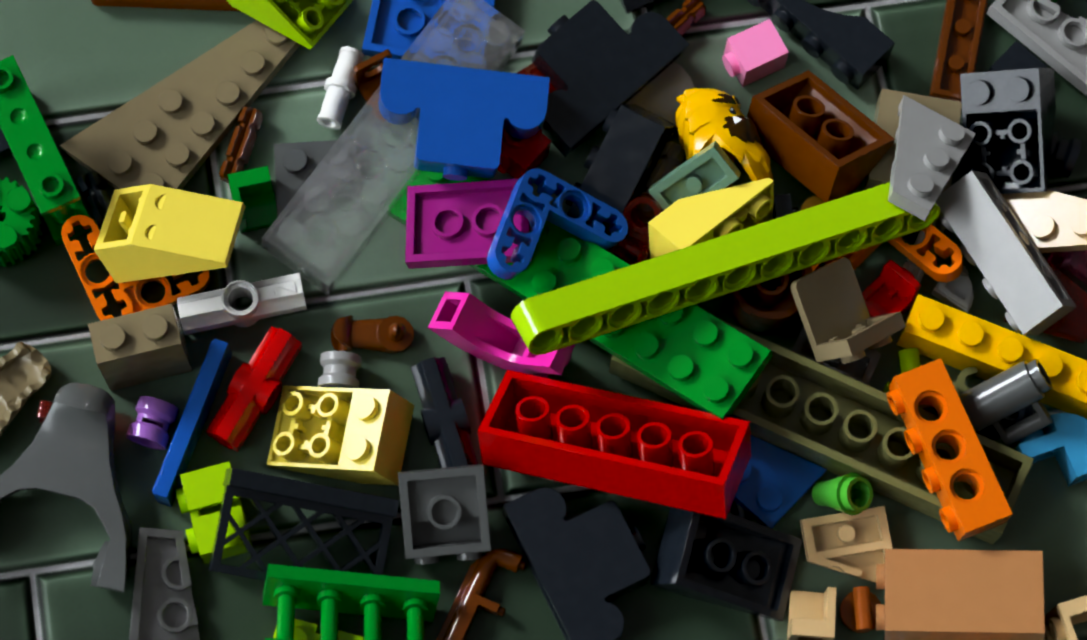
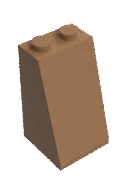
M885 549V564H876V589L885 590V604H876V630H885V640H1044L1043 551Z

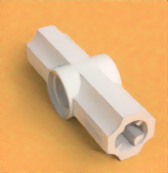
M300 273L256 282L236 280L222 289L177 298L184 335L231 325L249 327L260 319L307 310ZM240 297H247L253 301L251 306L243 311H237L231 306Z

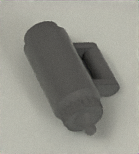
M1038 359L1029 363L1023 360L959 395L974 430L981 431L993 425L1006 446L1053 423L1048 411L1040 401L1045 398V392L1053 389L1047 372ZM1030 405L1036 410V413L1007 428L1001 421Z

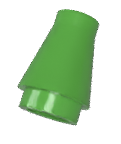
M848 473L827 481L815 483L812 489V498L819 506H827L849 515H857L870 506L873 499V489L870 482L860 474Z

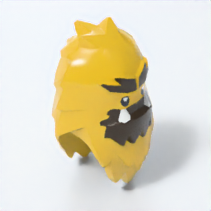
M714 88L685 89L683 94L676 97V101L680 104L675 114L676 127H678L679 141L682 149L685 150L687 160L716 141L733 163L737 158L752 181L771 178L774 181L770 167V157L761 145V137L755 123L751 118L743 115L740 103L734 95L731 96L724 91Z

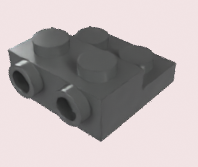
M483 464L398 472L405 559L414 558L415 564L423 565L440 562V556L457 554V560L465 561L480 559L483 557L482 552L491 551Z

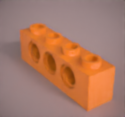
M939 358L894 376L888 387L890 391L886 394L889 406L894 415H901L907 428L904 431L907 446L913 455L919 454L925 468L921 471L924 483L931 494L936 492L943 507L939 509V514L947 532H954L959 542L1006 523L1013 513L942 359ZM924 404L932 406L937 411L938 419L928 421L922 418L918 412V406ZM946 443L952 446L956 458L952 460L941 458L936 451V444ZM965 482L970 485L973 490V498H960L954 491V483Z

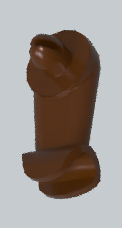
M348 315L337 319L331 329V344L335 351L347 352L351 351L353 347L392 354L401 353L408 349L414 338L412 325L408 320L400 316L353 320V316Z

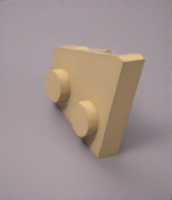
M885 506L867 508L857 515L837 513L799 520L808 563L876 583V564H885V549H893Z

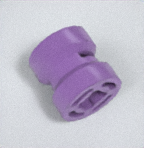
M140 396L135 407L137 417L135 422L129 424L126 438L144 447L166 450L170 439L167 431L170 424L176 421L179 409L164 400L150 396Z

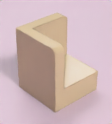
M827 587L824 593L796 590L790 592L787 640H833L835 638L836 587Z

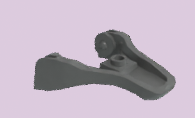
M69 383L61 387L56 393L49 413L31 445L10 468L0 475V504L5 498L19 491L41 489L78 498L92 506L106 529L110 541L104 542L97 558L93 562L91 586L123 593L130 565L132 524L118 489L114 464L115 401L102 388L90 384Z

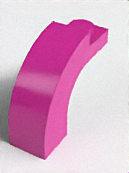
M445 291L428 326L430 330L446 341L479 359L505 370L548 378L549 374H562L571 359L575 346L573 344L546 354L534 355L529 352L510 318L493 310L472 294Z

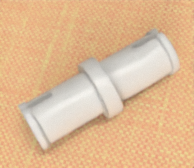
M344 46L339 50V56L332 76L326 79L324 85L326 95L320 114L317 117V122L323 127L338 130L342 127V120L349 100L355 97L357 91L353 67L364 59V54L358 49Z

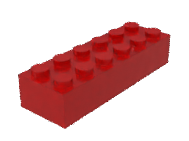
M511 370L506 371L477 431L483 465L723 519L727 518L751 457L750 421L727 416L722 420L704 411Z

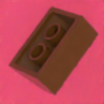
M809 70L754 95L747 114V118H751L755 123L761 137V145L768 155L825 203L854 191L893 146L895 140Z

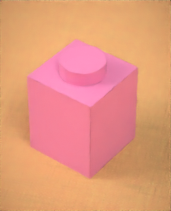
M768 19L727 38L722 60L728 74L731 77L736 76L741 86L744 87L785 68L789 51L771 19Z

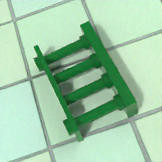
M12 55L0 61V127L42 217H44L58 246L64 243L61 231L66 220L75 215H85L88 217L89 215L20 68ZM81 224L73 227L75 234L69 238L72 240L92 231V229L84 230Z
M268 564L262 605L276 606L278 608L276 638L265 637V640H294L295 608L321 611L320 640H338V613L364 615V640H381V617L407 619V640H424V621L433 622L440 597V581Z

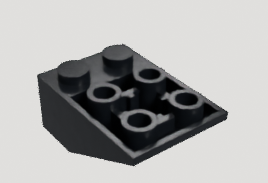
M1027 68L960 74L963 127L976 133L964 155L965 175L971 170L987 173L1001 194L1046 192L1056 112L1054 68Z

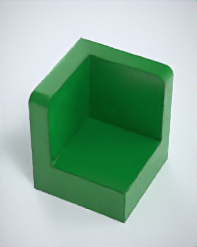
M268 166L227 174L232 199L243 202L246 206L239 227L241 233L280 224V220L277 219V205Z

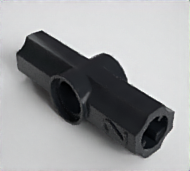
M433 357L420 361L411 367V372L423 408L420 411L430 445L435 446L440 468L478 465L469 436L471 428L462 399L457 398L454 382L445 357Z

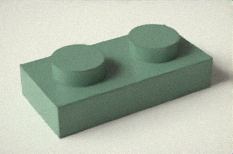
M714 141L653 183L648 192L661 208L665 210L678 199L726 188L739 179L741 172L720 145Z

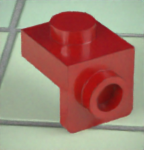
M889 260L884 265L880 276L862 292L870 317L901 312L903 315L913 305L921 284L909 270L900 267L893 260Z

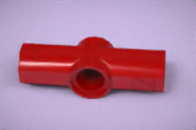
M271 326L248 363L244 362L234 374L227 390L228 396L206 430L207 435L224 447L238 452L260 415L268 413L275 403L282 388L281 381L303 347L302 342L287 331Z

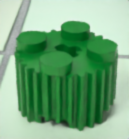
M0 177V219H4L3 222L0 221V266L3 267L7 266V262H11L14 265L16 259L24 260V254L30 255L31 251H37L35 244L41 243L39 236L43 235L40 224H42L39 217L40 214L29 192H27L23 185L19 186L17 181L11 182L8 177L4 180Z

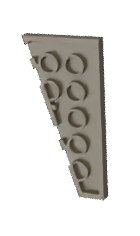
M256 20L60 145L61 150L89 171H96L100 179L114 189L154 184L182 190L238 122L241 110L253 104L298 49L300 44Z

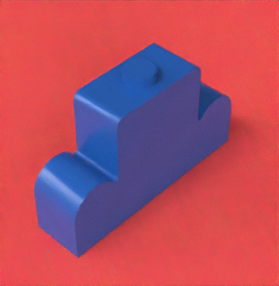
M384 58L378 101L379 111L385 120L395 125H404L411 122L414 118L418 119L414 167L417 170L443 173V178L454 181L467 180L468 176L493 178L500 164L503 129L510 136L520 140L529 139L540 130L547 112L550 77Z

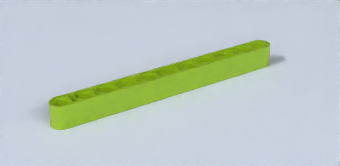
M890 182L528 298L520 302L513 309L511 320L529 352L534 355L546 354L922 230L938 218L940 207L935 203L928 217L923 221L888 202Z

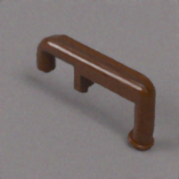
M499 548L493 549L484 554L482 558L477 559L469 567L436 640H465L479 608L496 616H503L506 611L505 608L501 607L498 603L483 598L497 565L517 573L519 569L524 570L526 567V562L523 561L524 556L511 550Z

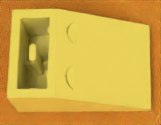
M765 178L678 199L648 222L650 259L773 220L774 181L771 178Z
M154 184L115 189L94 251L115 283L227 268L246 206L243 202Z
M283 385L266 465L272 468L362 484L398 486V472L402 470L414 405L390 389Z

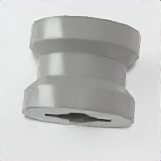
M326 351L321 353L320 365L323 367V375L318 378V387L359 388L360 382L356 378V372L361 368L362 357L346 351Z

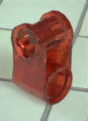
M650 193L641 194L629 202L623 213L628 224L627 235L616 246L606 249V251L629 265L650 259L648 224L641 222L636 215L637 205L641 203L650 205L655 212V217L664 211Z

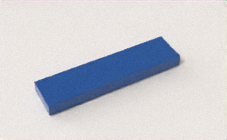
M215 338L214 341H211L152 489L153 495L160 504L172 507L176 498L175 489H178L181 485L180 474L185 473L232 356L229 343Z

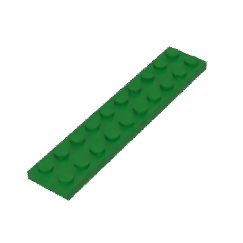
M417 170L387 211L392 218L406 226L407 186L491 180L468 176L467 180L454 181L443 178V173ZM546 220L532 255V261L517 277L508 280L498 278L492 273L488 264L469 266L526 300L630 265L597 244L584 241ZM692 305L589 339V341L701 411L711 413L722 420L725 416H731L773 357L771 350L697 305Z

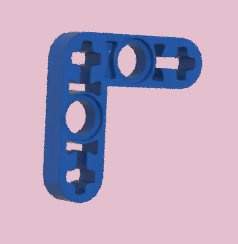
M539 168L531 169L520 177L514 185L490 246L487 263L492 273L498 278L508 280L517 277L529 265L546 220L584 241L597 244L605 250L613 248L625 238L628 232L627 220L617 209L553 174ZM532 183L538 186L537 192L540 194L538 197L532 194ZM555 193L557 197L553 200V202L550 205L549 202L554 198L551 195ZM563 200H570L577 205L580 212L579 218H571L564 212ZM515 214L523 215L528 219L531 225L530 233L520 232L515 227L513 222ZM588 220L592 223L587 225L585 222ZM603 222L609 224L608 231L612 233L611 235L604 233L605 226L602 224ZM513 243L517 244L518 246L514 248L511 255V261L513 262V264L508 265L506 263L507 256L503 253L506 252L512 246Z

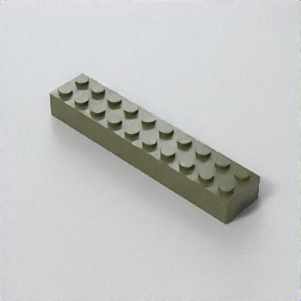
M725 322L771 350L773 356L730 417L750 421V435L819 465L838 476L858 473L870 482L874 492L942 522L939 509L943 507L936 492L931 494L924 483L921 472L925 469L919 454L913 455L909 450L904 437V431L907 428L901 415L895 416L887 400V393ZM612 356L609 373L684 407L701 411L617 357ZM918 407V412L922 418L928 421L938 419L937 415ZM976 433L1012 511L1034 458ZM946 443L936 444V451L941 458L946 460L956 458L952 446ZM965 482L954 483V491L960 498H973V490L970 485ZM1008 520L1006 523L974 535V537L993 545L1003 534Z

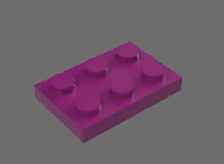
M518 179L407 186L405 263L407 267L415 269L488 264L487 256ZM515 214L513 216L515 227L520 232L530 233L531 225L528 219L523 215ZM513 243L512 246L506 252L503 253L507 256L506 263H513L511 261V255L514 248L518 246L517 244Z

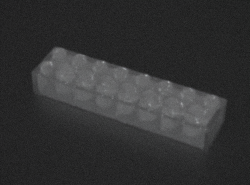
M446 0L400 60L501 71L521 45L525 30L484 0ZM380 86L262 237L263 249L296 273H300L301 277L327 296L333 291L388 219L392 210L407 192V186H411L422 172L414 167L418 119L414 118L411 122L404 125H395L385 120L379 111Z

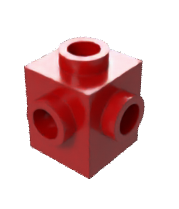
M541 128L535 136L521 140L510 136L503 129L500 164L497 171L503 174L508 172L515 179H519L527 171L536 169L548 156L552 141L542 133Z

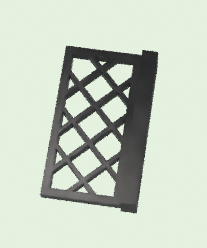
M226 469L223 482L225 488L209 571L265 581L267 567L260 557L280 544L292 561L293 565L291 566L303 567V564L322 552L333 570L347 571L363 560L372 574L383 575L393 517H397L400 500L241 469ZM234 496L250 499L259 512L258 516L242 527L238 526L230 514ZM259 501L274 503V505L264 510ZM282 505L292 507L301 523L283 535L280 534L268 516ZM301 509L316 512L306 518ZM326 513L333 515L343 530L323 543L310 523ZM342 517L357 520L348 526ZM263 519L276 540L259 552H256L243 532ZM365 521L379 523L381 526L378 542L364 550L352 533V530ZM229 523L231 527L234 529V532L226 537ZM305 527L318 547L298 560L285 540ZM347 535L359 555L340 568L327 548ZM238 536L251 557L237 567L221 564L224 545ZM376 551L373 564L369 555ZM256 562L261 571L247 569L246 567Z

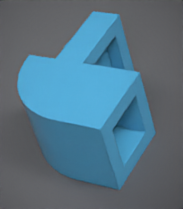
M1072 413L1050 415L1053 423L1043 428L1046 435H1044L1042 430H1038L1019 440L1020 444L1014 449L1034 458L1032 464L1055 456L1068 487L1087 480V419L1080 415Z

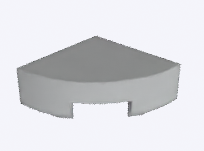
M963 265L962 273L955 280L946 283L938 282L931 294L948 306L968 313L973 303L974 293L966 267Z

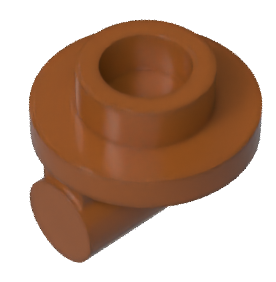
M869 586L854 587L853 592L846 595L841 602L840 618L843 624L853 632H870L876 628V604H881V602L870 592Z

